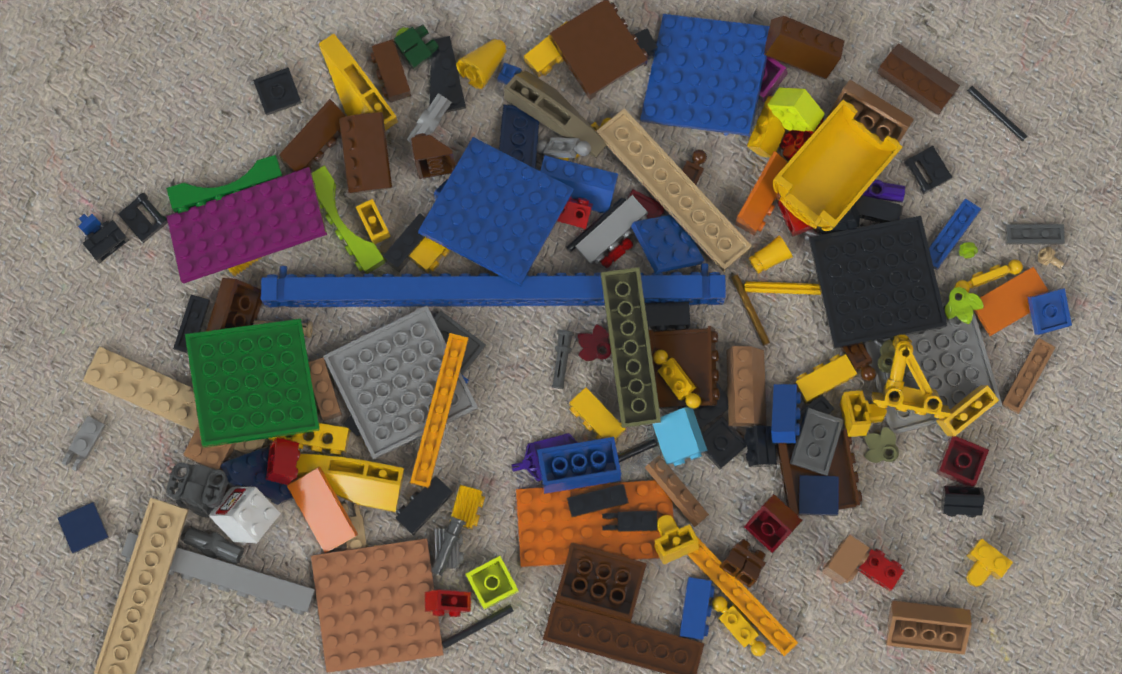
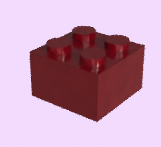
M951 436L935 474L967 487H974L978 481L989 449L957 436Z
M773 494L746 523L744 528L773 553L803 520Z

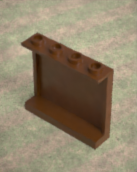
M609 0L601 1L549 33L551 42L589 100L596 97L597 92L642 65L647 66V58H649L645 49H640L638 46V39L635 34H630L628 31V24L623 17L620 18L617 14L618 9L613 2L610 3Z
M712 326L704 329L659 332L648 330L659 409L688 406L685 402L686 398L679 400L658 372L662 365L656 364L653 360V354L657 350L666 351L668 360L674 358L695 385L696 388L692 393L699 395L701 398L700 406L717 405V400L720 398L716 382L719 381V371L716 369V362L719 360V353L716 350L718 332Z
M843 429L840 432L828 475H822L790 464L796 443L791 445L788 443H776L786 503L795 514L804 516L799 515L800 475L839 476L838 510L860 506L862 494L860 490H857L856 483H859L858 472L854 471L853 468L855 455L854 452L850 451L852 438L848 437L847 429Z

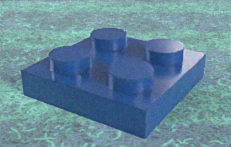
M1065 288L1027 297L1035 335L1072 326Z

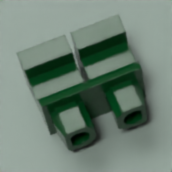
M420 25L415 29L411 27L394 38V43L401 53L405 55L406 60L414 71L421 67L420 65L431 59L432 54L439 49L434 39L426 44L423 42L422 38L429 34L424 25Z

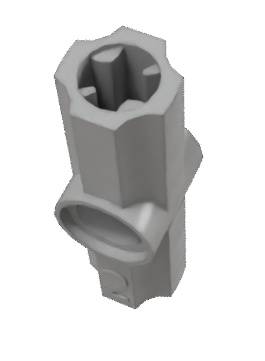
M438 93L428 109H425L418 119V124L411 131L407 141L412 144L411 138L415 137L416 134L425 133L430 135V133H433L442 120L441 117L452 102Z

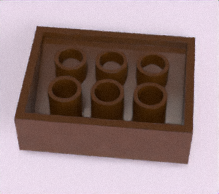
M571 542L555 602L631 623L647 563Z

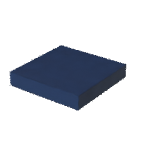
M800 475L799 515L838 516L839 476Z
M94 502L58 517V521L73 554L109 538Z

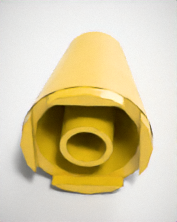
M492 39L461 57L456 63L459 74L463 79L467 77L470 80L468 84L474 88L482 89L487 85L506 54V45L500 39Z

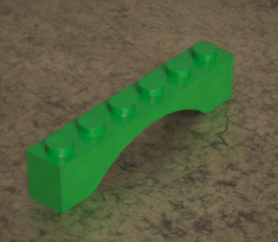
M273 155L257 160L244 176L225 186L202 188L181 183L168 187L166 190L172 210L180 214L189 211V208L206 205V202L215 199L218 201L224 196L282 177L283 174L277 156Z

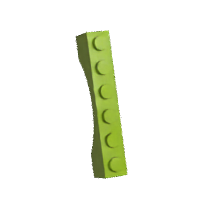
M325 165L312 172L321 209L324 208L327 212L325 217L329 224L334 223L337 230H335V233L340 241L344 239L346 242L345 249L350 256L354 255L357 259L354 263L358 270L369 274L384 265L386 262L376 245L355 235L342 222L336 208V183Z

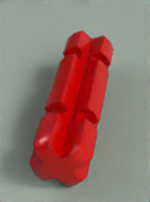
M628 238L624 239L621 245L619 244L614 250L610 251L608 256H605L600 263L605 268L610 267L612 262L617 261L626 253V250L628 251L633 247V243Z

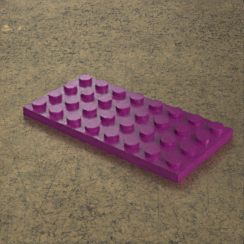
M309 167L224 196L221 200L217 201L215 199L206 202V205L189 208V211L180 214L177 212L167 216L179 276L183 284L327 235L312 172Z

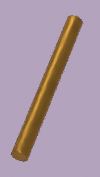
M738 274L732 276L731 279L763 346L769 344L770 341L747 292L744 290Z

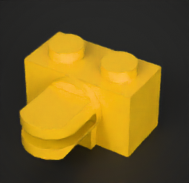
M863 390L844 392L839 403L848 437L866 436L871 423L882 422L887 413L886 408L878 407L876 403L869 404L868 400L865 401Z
M664 515L659 518L657 529L661 537L654 541L655 549L663 565L699 549V540L690 524L679 529L672 516Z
M981 538L977 540L966 555L975 562L968 571L966 580L974 587L983 585L990 575L998 580L1004 576L1013 562Z

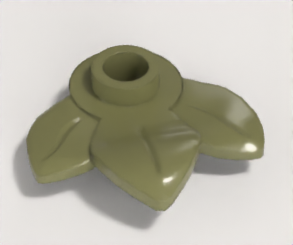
M892 339L885 341L880 348L881 356L878 358L877 365L879 370L884 373H890L895 354ZM907 364L904 375L910 371Z
M885 426L881 434L869 433L865 436L866 444L870 448L864 456L867 460L878 463L883 460L893 462L898 458L899 449L895 445L896 435L890 428ZM891 449L893 454L888 455L886 450Z

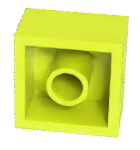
M778 88L767 104L772 110L773 115L778 117L782 122V126L789 131L814 132L825 115L806 89Z
M501 556L466 573L484 610L519 592Z

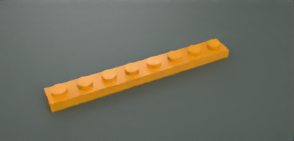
M449 334L413 469L411 484L430 488L468 344V337Z
M697 537L699 549L687 554V556L784 657L798 642L735 576H731L719 567L722 562Z

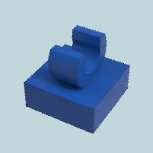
M504 62L497 81L507 85L516 74L522 72V69Z
M83 214L78 218L82 222L78 227L86 236L92 232L95 234L100 230L102 224L93 214L89 217Z

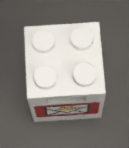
M231 487L223 497L221 504L215 507L208 516L233 542H239L244 546L246 543H258L281 513L256 487Z

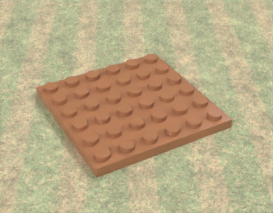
M428 539L311 556L327 673L444 655L438 616H433V612H425V592L435 590L431 572Z

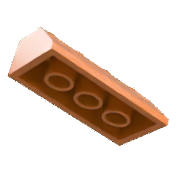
M774 151L736 219V226L754 236L757 231L761 232L766 222L763 220L766 215L770 216L775 208L772 205L774 200H779L781 197L779 192L775 193L773 179L788 162L777 152Z

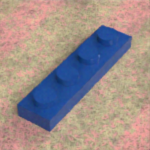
M966 198L929 247L933 267L936 270L940 268L981 211L980 207Z

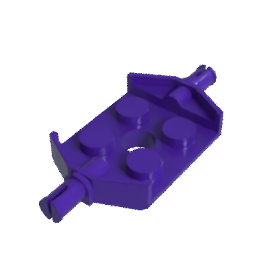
M567 433L529 443L524 460L511 464L513 472L523 469L527 470L537 482H540L541 474L537 450L578 442L571 434Z

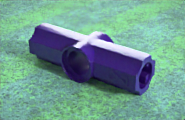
M874 180L862 195L903 203L905 186ZM871 187H878L880 193H873Z

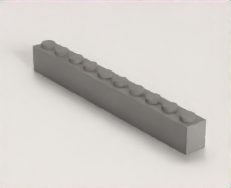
M128 533L121 554L126 557L125 561L130 562L138 535ZM178 547L168 573L170 575H174V572L182 574L181 578L192 581L193 578L199 579V584L211 587V584L219 585L218 589L229 592L232 589L237 591L236 595L248 598V595L256 597L255 601L264 604L267 601L274 602V607L285 610L287 606L293 608L292 612L304 615V612L310 613L316 594L315 589Z

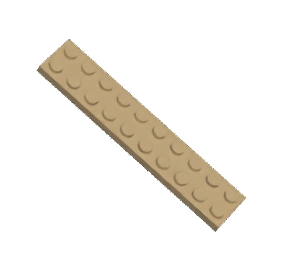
M625 108L596 131L605 141L608 148L723 272L751 249L752 245Z
M99 346L83 382L195 432L198 426V418L192 387ZM267 439L239 442L234 450L248 454L263 448Z
M150 498L94 674L137 673L189 509Z

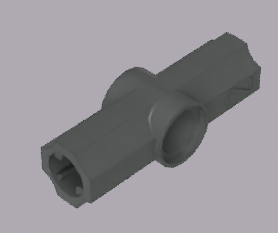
M191 527L185 534V544L202 550L210 558L216 559L219 557L234 564L239 563L242 559L244 548L226 541L218 533L208 534Z

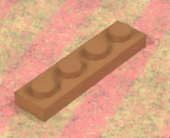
M1040 338L1036 340L1002 402L1004 407L1017 414L1020 413L1056 347Z
M660 455L645 466V469L694 527L709 515Z

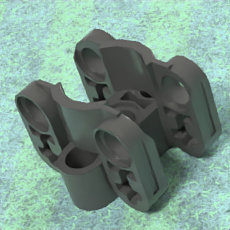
M180 462L172 470L166 491L173 500H176L178 506L190 509L196 515L209 518L208 515L215 507L221 504L223 497L226 495L224 493L227 485H231V487L236 486L229 483L227 476L221 470ZM181 468H187L186 475L179 477L178 471ZM177 487H178V488H179L178 491H176V493H174V492H173V489H177Z

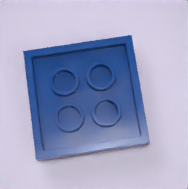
M671 215L635 221L631 225L655 274L703 263L704 258L695 241Z

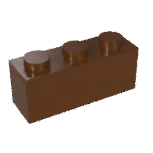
M391 39L373 45V52L370 55L373 64L377 63L379 69L376 70L379 81L383 80L384 87L381 88L384 97H388L391 103L412 96L394 40Z

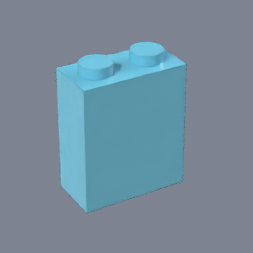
M684 407L660 417V423H653L667 465L674 464V467L685 463V459L690 458L694 460L702 457L701 453L707 451L693 409Z

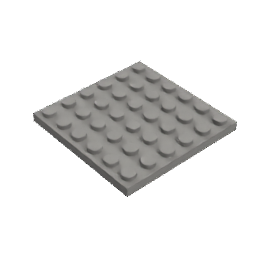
M949 301L942 303L943 309H944V313H945V306H946V304H947ZM975 312L970 324L962 322L957 316L948 319L945 314L947 327L907 335L912 340L913 355L930 387L938 392L942 405H947L951 409L980 385H988L999 400L988 410L1003 406ZM895 337L863 343L872 359L870 366L876 370L874 382L878 393L883 392L887 378H890V373H884L878 368L877 361L881 356L880 348L885 341L889 339L894 340ZM911 371L904 375V386L920 389ZM892 391L889 395H895L897 391ZM932 398L928 402H934L936 399ZM893 406L886 408L887 413L885 415L887 427L895 435L937 424L936 420L939 419L934 417V414L926 413V415H919L914 413V410L909 409L903 412L896 410Z
M428 306L422 307L323 356L373 460L423 435L447 345ZM461 372L446 424L478 409Z

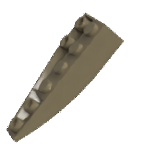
M524 71L516 74L505 86V100L564 138H579L581 141H587L591 145V152L589 154L595 158L607 146L605 141L596 133V130L555 88L530 72Z

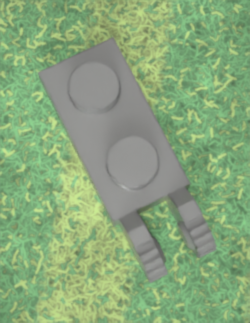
M87 416L71 443L62 464L67 466L74 453H76L79 457L73 464L72 469L77 471L89 456L106 425Z

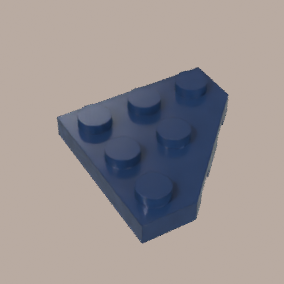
M270 445L220 465L229 483L235 486L256 487L276 505L293 499L287 485L266 480Z

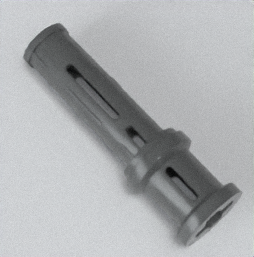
M558 330V344L555 346L557 357L552 388L564 389L568 354L572 352L570 346L574 332Z
M452 516L449 517L450 523L447 530L443 533L445 538L431 570L432 573L443 576L455 542L460 540L461 529L463 525H466L465 521Z

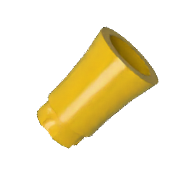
M778 235L773 241L755 252L748 259L754 270L759 274L785 260L793 258L784 240Z

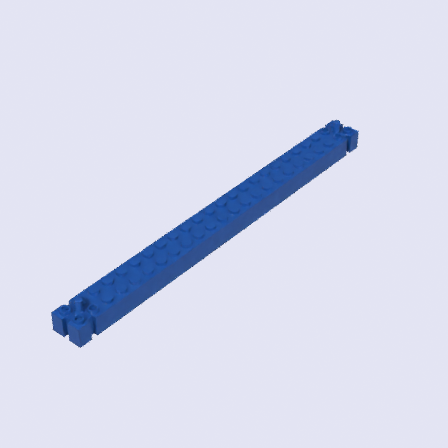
M707 263L701 264V273L692 272L690 275H682L681 272H673L671 275L655 274V272L651 273V275L640 273L645 304L689 302V305H723L726 298L725 275H721L720 272L709 273ZM280 266L279 278L278 275L274 274L261 277V301L266 308L605 306L600 273H594V276H586V273H575L574 276H567L566 273H556L555 276H548L547 273H537L536 276H528L527 274L521 286L500 275L490 276L487 273H481L478 276H471V274L467 273L451 276V274L444 273L438 277H432V274H421V277H413L412 274H402L401 277H394L393 274H382V277H374L373 274H363V277H355L354 274H344V277H336L334 274H326L324 277L307 274L305 277H297L294 274L287 275V266Z

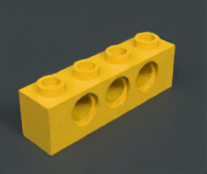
M319 423L320 430L313 432L314 438L311 441L304 439L306 433L294 434L291 438L286 436L278 438L299 443L298 449H303V446L311 447V451L322 452V449L330 450V454L341 455V452H347L350 429ZM326 435L333 436V441L330 444L323 442ZM277 437L268 438V439H269L270 441H274Z

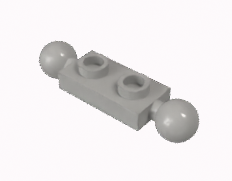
M551 137L549 142L539 140L537 145L538 154L553 158H575L577 154L587 156L591 152V145L587 141H581L579 138Z

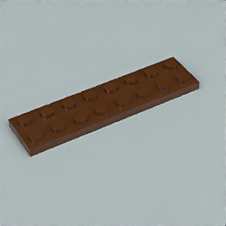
M557 602L552 604L543 640L663 674H697L705 644Z

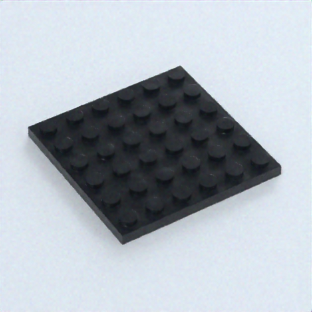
M921 216L809 237L833 349L892 338L900 334L908 335L947 327Z

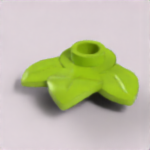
M956 287L949 294L950 301L945 306V314L948 319L957 316L962 322L970 324L973 318V310L982 309L984 305L978 295L968 293L964 288ZM957 293L962 294V299L959 301L955 298Z

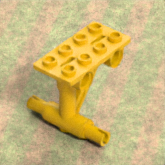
M897 335L893 340L895 354L890 378H887V383L884 385L882 393L872 392L873 403H876V406L881 408L893 406L896 410L906 412L907 409L914 410V413L919 415L930 413L940 419L951 417L949 406L942 405L938 392L930 387L913 355L912 340L907 335ZM906 363L920 389L904 386L905 381H903ZM892 391H897L895 395H889ZM932 398L936 399L934 402H928Z

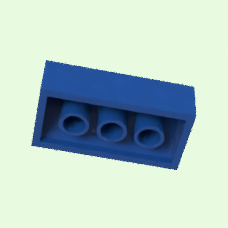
M544 155L540 171L574 188L571 198L588 199L589 203L593 204L592 211L603 214L611 207L618 180L617 173Z
M614 437L537 450L544 494L621 481V469Z

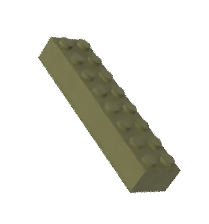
M640 267L601 272L621 426L624 428L660 423L661 418Z

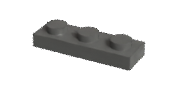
M1064 224L1006 225V244L1063 245L1065 243Z

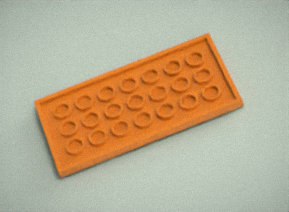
M655 480L606 483L544 494L543 488L516 489L521 567L565 565L571 542L633 560L660 558L655 549L654 541L661 537L658 529L657 531L639 532L603 531V526L618 525V519H603L602 514L657 511L658 522L659 518L664 515L673 517L672 500ZM624 484L628 504L572 518L567 498Z

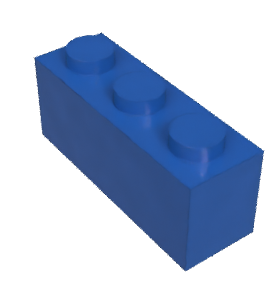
M774 384L772 443H796V435H800V424H797V419L801 417V410L797 408V404H801V392H797V384Z
M688 577L679 637L703 640L704 636H708L709 625H706V618L711 616L712 605L708 604L709 598L714 596L715 586H711L712 581Z

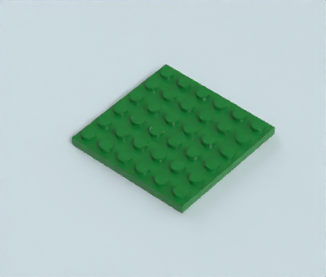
M301 319L185 334L202 448L320 430Z

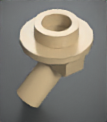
M1045 247L1038 253V262L1047 266L1051 263L1059 269H1062L1065 264L1054 257L1056 252L1051 247Z

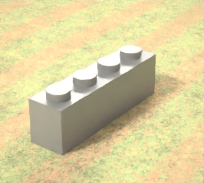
M632 195L578 243L576 248L591 265L594 262L598 264L605 257L603 255L605 252L614 250L619 245L618 241L622 237L626 239L632 234L631 225L633 222L648 219L646 217L648 212Z

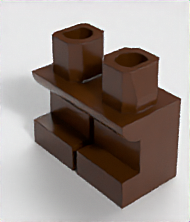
M742 539L728 552L719 567L733 577L736 575L735 578L750 588L758 580L760 572L766 564L764 562L766 554L761 550H756L754 554L748 551L750 543Z

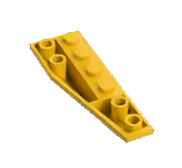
M333 33L318 43L346 115L383 112L385 131L398 123L392 109L337 36Z
M300 454L296 468H298L297 478H301L321 467L337 496L357 505L396 512L404 479V468L346 457Z

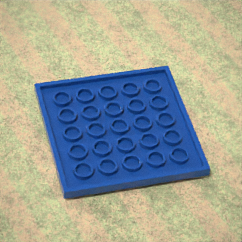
M663 14L657 40L658 48L655 51L656 55L652 63L640 118L641 122L751 136L767 61L764 50L770 26Z
M472 137L419 228L418 233L521 286L572 196L574 188Z

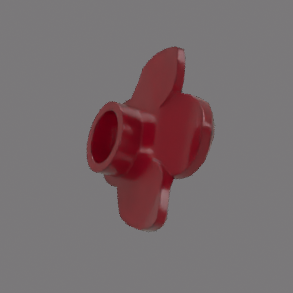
M596 324L593 334H578V342L583 348L578 355L585 361H593L596 358L604 360L610 357L611 347L608 342V333L602 326ZM604 347L606 352L600 353L599 348Z

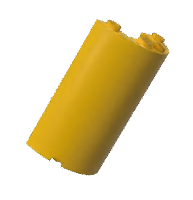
M844 100L839 103L773 179L775 193H780L781 198L779 200L805 224L815 229L818 226L822 227L823 231H830L838 224L902 149L899 141L887 135L882 142L878 135L867 130L863 123L857 122L854 117L858 111L851 103Z

